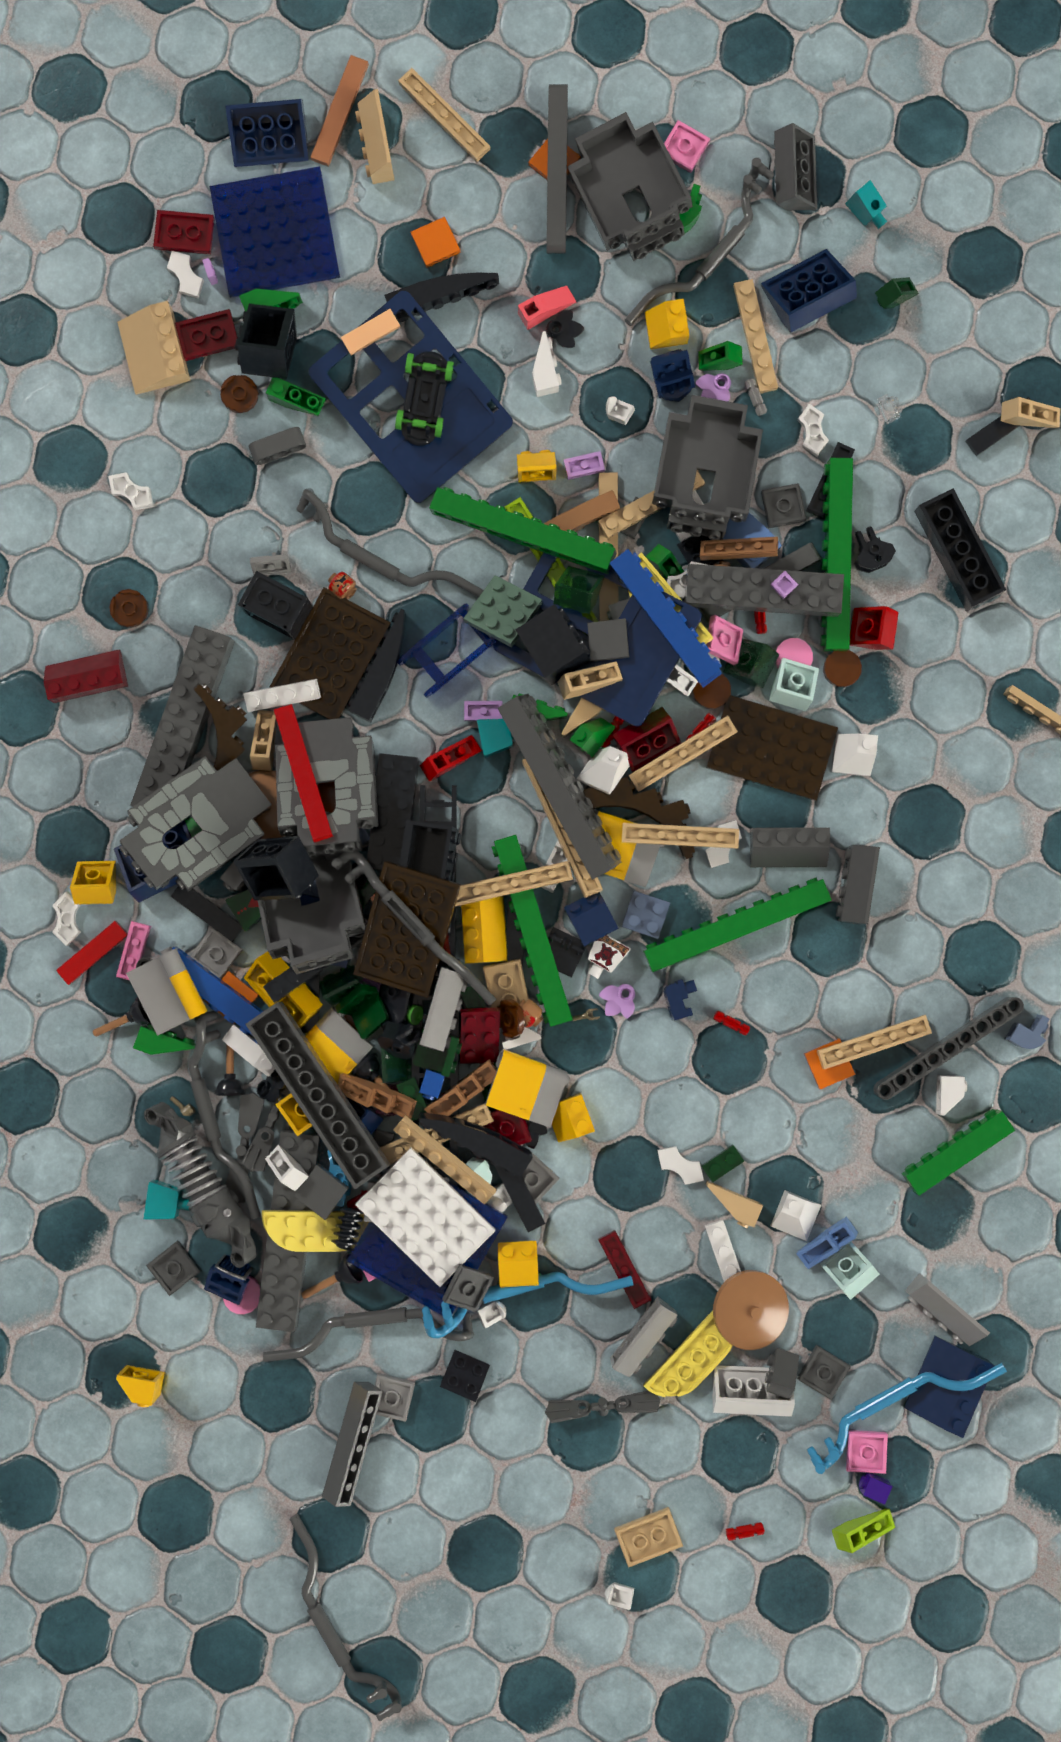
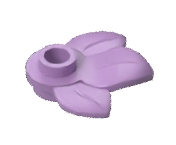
M719 373L715 376L711 374L703 375L695 383L703 390L701 397L729 401L730 399L728 389L730 388L731 380L724 373ZM722 381L725 385L719 386L718 382Z
M622 984L619 987L610 985L599 993L602 999L607 1000L605 1005L606 1016H614L621 1012L628 1019L633 1014L635 1009L633 1003L635 991L632 986L628 984ZM623 990H627L629 992L628 997L622 996Z

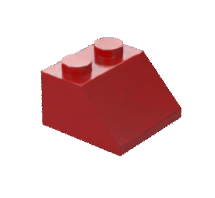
M887 606L854 608L850 631V646L875 650L893 649L899 612Z

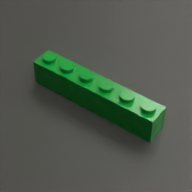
M992 1109L986 1112L983 1119L970 1123L967 1130L955 1133L952 1136V1140L939 1144L936 1147V1151L933 1153L928 1152L920 1158L921 1161L908 1165L901 1174L913 1192L920 1196L1013 1133L1015 1129L1003 1111Z

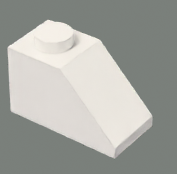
M937 1075L936 1114L945 1116L964 1098V1093L967 1092L965 1077Z
M280 1145L265 1158L279 1181L294 1191L309 1177L302 1166Z

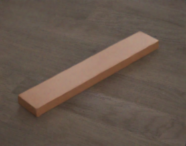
M350 55L312 152V161L329 167L369 66L368 61Z

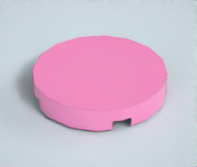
M789 638L777 647L775 664L779 668L782 658H786L811 666L813 652L804 640Z
M252 1276L248 1278L250 1281L239 1305L223 1298L225 1306L231 1312L244 1315L258 1307L261 1286Z

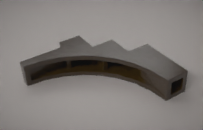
M198 683L193 689L205 702L216 728L217 752L213 767L218 771L235 758L237 759L245 751V748L242 746L244 742L237 735L234 738L232 735L247 721L245 717L247 713L239 705L236 708L231 705L226 710L227 704L219 697L215 699L211 695L213 691L205 683L202 686Z
M628 777L621 778L610 795L593 787L583 791L585 797L589 798L592 802V809L602 807L630 809L650 817L660 825L687 826L682 821L689 818L688 814H691L688 803L684 804L683 800L661 806L660 803H663L660 792H656L655 788L633 795L632 792L635 791L633 781H629ZM678 846L684 860L693 857L692 853H695L694 846Z

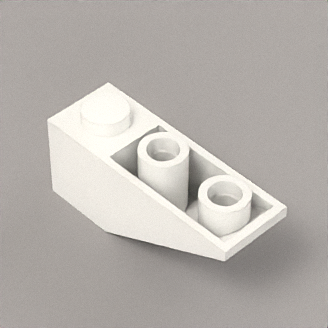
M546 331L542 333L532 372V380L537 397L559 392V385H562L560 374H556L555 367H557L555 355L552 356L550 349H553L551 337L547 338Z

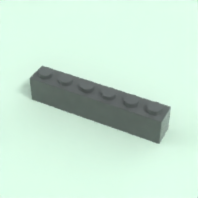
M370 1382L353 1383L322 1497L335 1507L351 1506L383 1392Z

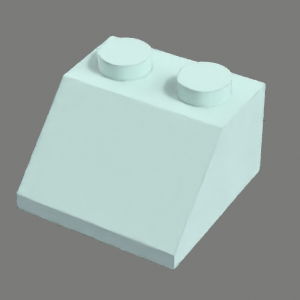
M782 658L772 685L769 701L806 712L814 698L819 668Z
M851 1241L820 1263L850 1300L880 1275Z

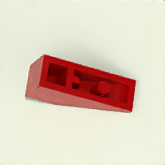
M470 735L427 757L419 766L430 782L477 755L482 750L473 735Z

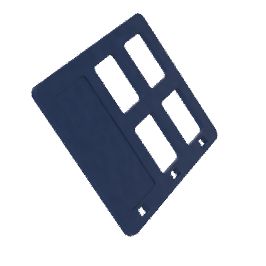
M400 291L361 325L388 309H391L394 315L400 310H404L424 334L422 340L395 362H391L375 342L365 347L363 351L378 367L381 374L351 399L346 398L327 375V372L349 354L343 341H340L309 368V375L409 497L416 503H422L436 491L437 487L440 488L507 432L512 427L513 420L411 294L407 291ZM414 309L422 316L418 321L411 314ZM437 350L447 363L450 361L449 358L454 355L461 364L453 367L457 377L446 386L441 418H444L441 438L436 437L430 444L425 446H415L406 441L401 430L395 429L385 438L381 439L360 415L362 409L390 386L394 387L405 400L408 382L405 380L404 374L408 353L414 354L415 358L420 353ZM490 401L498 408L494 413L487 406Z
M543 553L523 590L542 599L543 604L539 608L542 611H545L554 604L558 609L562 607L571 620L568 624L572 623L575 629L588 634V623L593 621L582 616V612L600 580L605 578L628 590L623 583L619 582L620 578L612 567L609 574L584 567L588 572L570 605L565 607L539 593L542 583L557 558ZM662 592L665 598L670 597L675 604L683 607L680 612L687 619L685 624L688 628L693 627L696 630L702 620L701 612L693 606ZM632 595L619 619L626 618L630 658L597 661L592 665V667L617 661L623 680L579 697L633 726H641L680 657ZM497 639L494 640L493 648L496 652L544 677L529 652L516 645L510 647Z

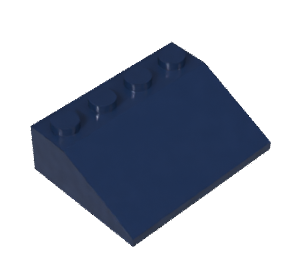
M303 99L225 105L234 167L309 161Z
M827 249L761 283V287L779 319L790 332L857 298L856 280Z
M185 819L163 835L162 842L166 848L176 849L192 838ZM120 846L114 848L127 889L138 903L177 884L175 882L177 877H174L164 888L160 887L158 890L154 887L149 888L144 881L146 876L142 871L138 873L131 863L134 862L129 855L126 857L120 850Z
M934 1336L918 1375L932 1372L949 1380L964 1381L980 1375L995 1365L986 1358ZM927 1382L919 1386L916 1392L908 1396L904 1408L938 1427L964 1438L987 1383L973 1390L954 1391Z

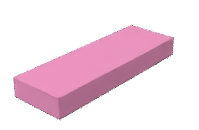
M131 921L116 977L129 980L126 973L135 969L137 962L143 958L151 926Z

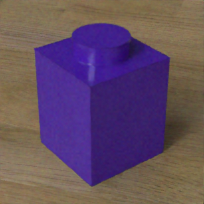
M866 1473L859 1481V1489L863 1496L881 1504H886L892 1489V1485L887 1479L873 1473Z

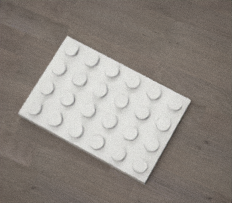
M412 1147L355 1204L439 1287L451 1277L459 1264L462 1265L495 1232V1228Z

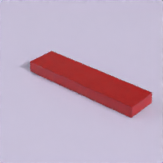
M114 921L56 971L68 985L72 984L123 941L128 934L117 921Z

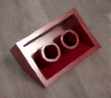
M663 707L648 714L641 726L630 724L612 734L618 749L627 753L629 768L632 773L681 744L672 718Z

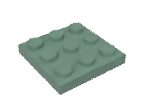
M494 575L463 620L466 624L512 647L519 638L515 629L531 620L543 604V601L539 597Z

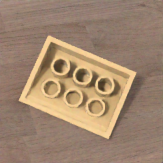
M168 301L149 305L117 322L136 395L191 381L175 325L174 312Z

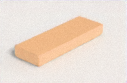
M388 309L345 334L341 339L352 356L400 328V324L391 309Z

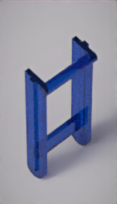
M467 603L463 604L397 661L398 665L401 666L414 656L436 682L424 693L426 698L435 694L496 643L495 638H489L487 634L470 626L484 643L446 675L440 671L422 649L461 616L465 617L469 608Z

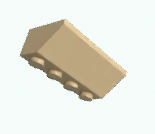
M375 89L358 102L359 111H355L357 123L362 125V129H359L361 142H365V147H362L364 160L368 159L369 165H365L367 178L371 177L372 184L394 181L378 89Z

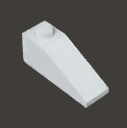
M233 1024L222 1038V1041L252 1066L269 1077L275 1068L253 1037L246 1035L239 1027Z

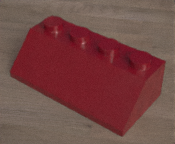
M121 650L45 666L44 686L47 700L58 703L128 687Z

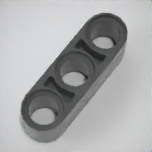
M292 427L254 441L248 447L255 465H262L303 450L306 447V443L299 427Z

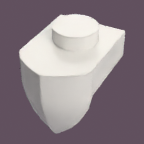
M614 396L609 397L606 402L607 417L626 425L635 411L634 406L620 401Z
M504 1184L496 1189L495 1194L487 1202L488 1210L495 1214L502 1213L512 1203Z
M496 1300L479 1307L477 1314L483 1327L487 1328L506 1317V1307L503 1303Z
M614 1582L605 1591L606 1602L610 1605L630 1610L635 1588Z

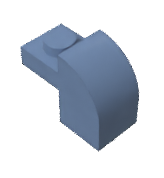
M1037 1014L1029 1029L1020 1023H1014L1004 1039L1017 1047L1026 1049L1038 1048L1046 1041L1040 1035L1046 1032L1049 1026L1047 1023L1050 1019L1044 1015Z

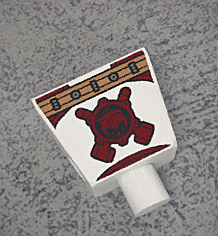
M608 935L594 941L587 958L594 963L589 974L598 979L604 969L611 973L628 954L630 948Z

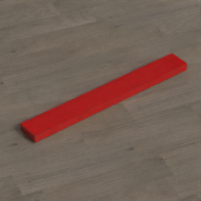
M290 704L273 709L313 842L331 838L333 835L293 706Z

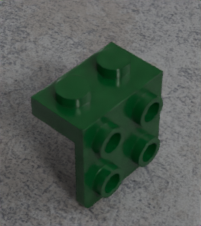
M364 984L355 986L354 990L342 998L341 1002L335 1006L337 1013L352 1016L360 1038L365 1040L389 1018L378 990L374 986Z
M449 1034L451 1042L449 1049L445 1048L444 1052L421 1046L420 1039L413 1064L442 1073L441 1075L449 1077L450 1073H455L457 1062L454 1059L456 1054H460L463 1043L459 1042L461 1037Z

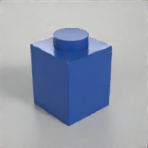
M430 1069L426 1070L419 1092L423 1093L424 1098L434 1100V1097L439 1098L445 1076L441 1075L442 1073Z

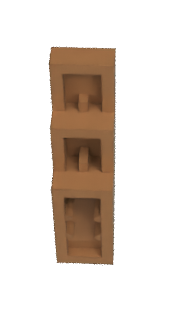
M611 490L556 516L544 524L549 525L551 523L559 526L561 530L576 532L583 529L586 525L602 519V516L619 510L620 505L614 491Z
M490 1059L429 1104L425 1111L432 1114L451 1115L493 1082L497 1071L496 1067Z
M345 1073L340 1074L338 1086L346 1097L366 1107L373 1106L387 1114L393 1112L401 1117L406 1115L409 1119L412 1118L416 1100L368 1080Z

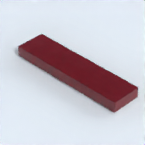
M614 1230L598 1238L618 1279L628 1276L632 1277L633 1286L623 1289L633 1308L636 1309L651 1301L617 1232Z

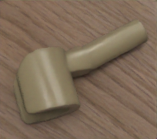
M588 1009L586 1013L572 1016V1021L581 1019L597 1020L600 1016L594 1017L593 1011L599 1009Z
M172 1096L170 1098L179 1107L183 1116H191L196 1112L190 1103L184 1106L175 1097Z

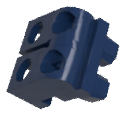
M683 979L677 980L674 984H669L664 988V997L671 1020L675 1021L693 1015L691 1007L685 1008L683 999H687L689 993L697 991L694 980L683 982Z

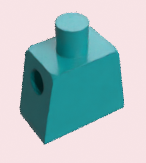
M869 180L852 195L845 205L864 226L872 221L877 229H880L887 223V220L881 214L887 205L872 181Z
M504 719L477 720L484 758L513 747L512 739L514 737Z
M153 1179L148 1184L143 1219H174L179 1216L180 1210L190 1211L189 1206H187L189 1200L182 1198L183 1190H178L177 1186Z

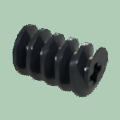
M353 1207L342 1208L340 1211L344 1213V1216H338L342 1224H336L340 1231L333 1233L338 1239H334L331 1242L341 1249L355 1251L351 1245L357 1244V1241L353 1238L359 1236V1233L355 1230L361 1229V1225L357 1222L363 1221V1217L359 1214L364 1213L360 1209Z

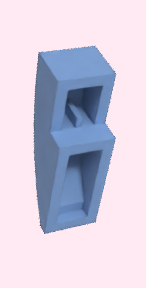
M846 1216L807 1243L796 1254L806 1268L810 1269L838 1252L840 1247L854 1240L857 1237L858 1231Z

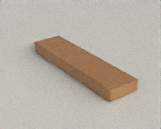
M778 537L701 541L700 560L777 557Z

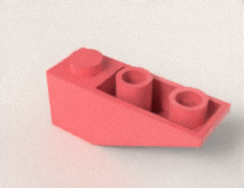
M563 286L533 296L519 304L518 315L526 329L529 330L575 304L576 300L568 286Z

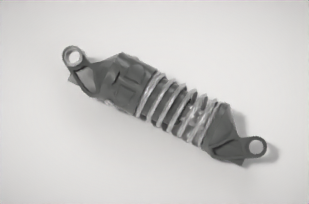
M160 1102L146 1109L144 1118L147 1123L161 1128L160 1142L156 1153L157 1157L162 1161L167 1159L163 1162L164 1166L175 1160L178 1162V1164L168 1170L169 1174L182 1169V1172L173 1178V1182L180 1181L181 1184L177 1189L183 1190L182 1198H188L189 1200L187 1206L191 1209V1218L194 1224L202 1229L206 1238L217 1239L232 1245L231 1262L237 1268L243 1267L252 1261L257 1254L255 1243L250 1235V1219L244 1215L240 1208L237 1195L233 1190H229L225 1184L222 1185L220 1183L222 1178H217L216 1169L210 1170L209 1167L212 1165V1161L202 1162L206 1159L207 1153L195 1156L202 1150L203 1146L197 1145L190 1148L198 1139L190 1122L179 1117L174 1109L165 1102Z

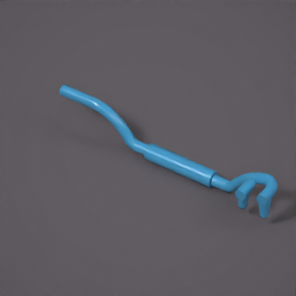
M552 1272L544 1275L538 1273L539 1286L500 1287V1284L489 1287L483 1301L484 1304L544 1288L545 1284L560 1282L565 1287L581 1294L598 1295L633 1286V1280L631 1276L602 1284L587 1285L579 1283L561 1272ZM443 1301L441 1307L445 1324L435 1328L429 1307H423L422 1318L426 1334L431 1338H441L449 1334L462 1321L467 1309L458 1307L452 1316L449 1304Z
M1000 1363L980 1375L964 1381L949 1380L932 1372H925L912 1379L910 1377L855 1406V1410L842 1417L839 1423L836 1444L833 1443L830 1437L824 1439L829 1452L827 1457L821 1459L813 1446L807 1449L816 1472L823 1474L826 1469L839 1459L846 1446L849 1425L860 1418L864 1420L916 1392L919 1386L931 1382L948 1390L968 1391L1006 1373L1007 1370Z

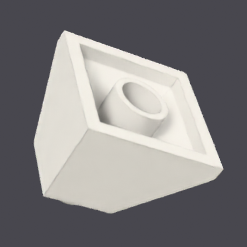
M859 733L836 734L832 772L871 776L877 753L878 735Z
M611 746L599 749L577 777V781L610 795L629 767L627 753Z
M785 1190L771 1227L807 1241L821 1205Z

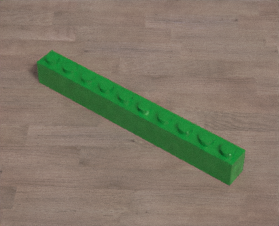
M830 458L827 464H824L823 471L824 476H827L823 486V494H826V502L823 503V513H826V521H823L822 531L825 532V540L822 542V551H825V559H822V570H825V573L844 574L842 613L838 617L821 616L820 625L823 627V635L820 637V646H823V652L848 651L850 645L853 458Z
M437 487L429 507L433 515L605 574H609L611 569L610 562L615 559L617 554L616 549L610 543L596 542L590 536H578V533L575 531L561 530L555 524H543L540 519L534 517L531 519L526 518L517 511H514V513L508 512L506 508L496 505V507L491 506L482 499L478 501L473 500L471 496L461 493V495L456 494L447 487L443 489Z
M517 835L494 841L495 846H491L494 858H499L500 864L497 865L500 876L527 870ZM531 889L509 894L511 901L508 902L511 913L515 912L517 918L514 920L516 930L521 931L523 937L519 939L522 950L526 949L528 954L525 960L528 968L532 967L534 975H531L533 986H537L539 994H536L538 1003L544 1006L545 1012L542 1013L545 1024L549 1023V1026L552 1027L572 1021L573 1019L534 891Z
M817 877L806 881L807 885L800 887L798 884L788 888L789 892L783 895L781 892L770 895L771 899L764 902L763 899L755 901L751 908L746 909V906L740 907L735 910L736 914L731 916L728 913L717 917L718 921L711 923L708 920L699 924L700 928L693 930L691 927L681 931V936L675 938L673 934L663 938L664 942L657 945V942L646 945L647 949L643 950L651 972L832 901L824 880H817Z

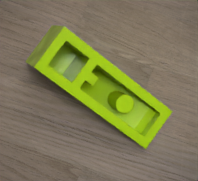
M886 1508L846 1521L831 1531L837 1549L854 1553L896 1527L890 1509Z

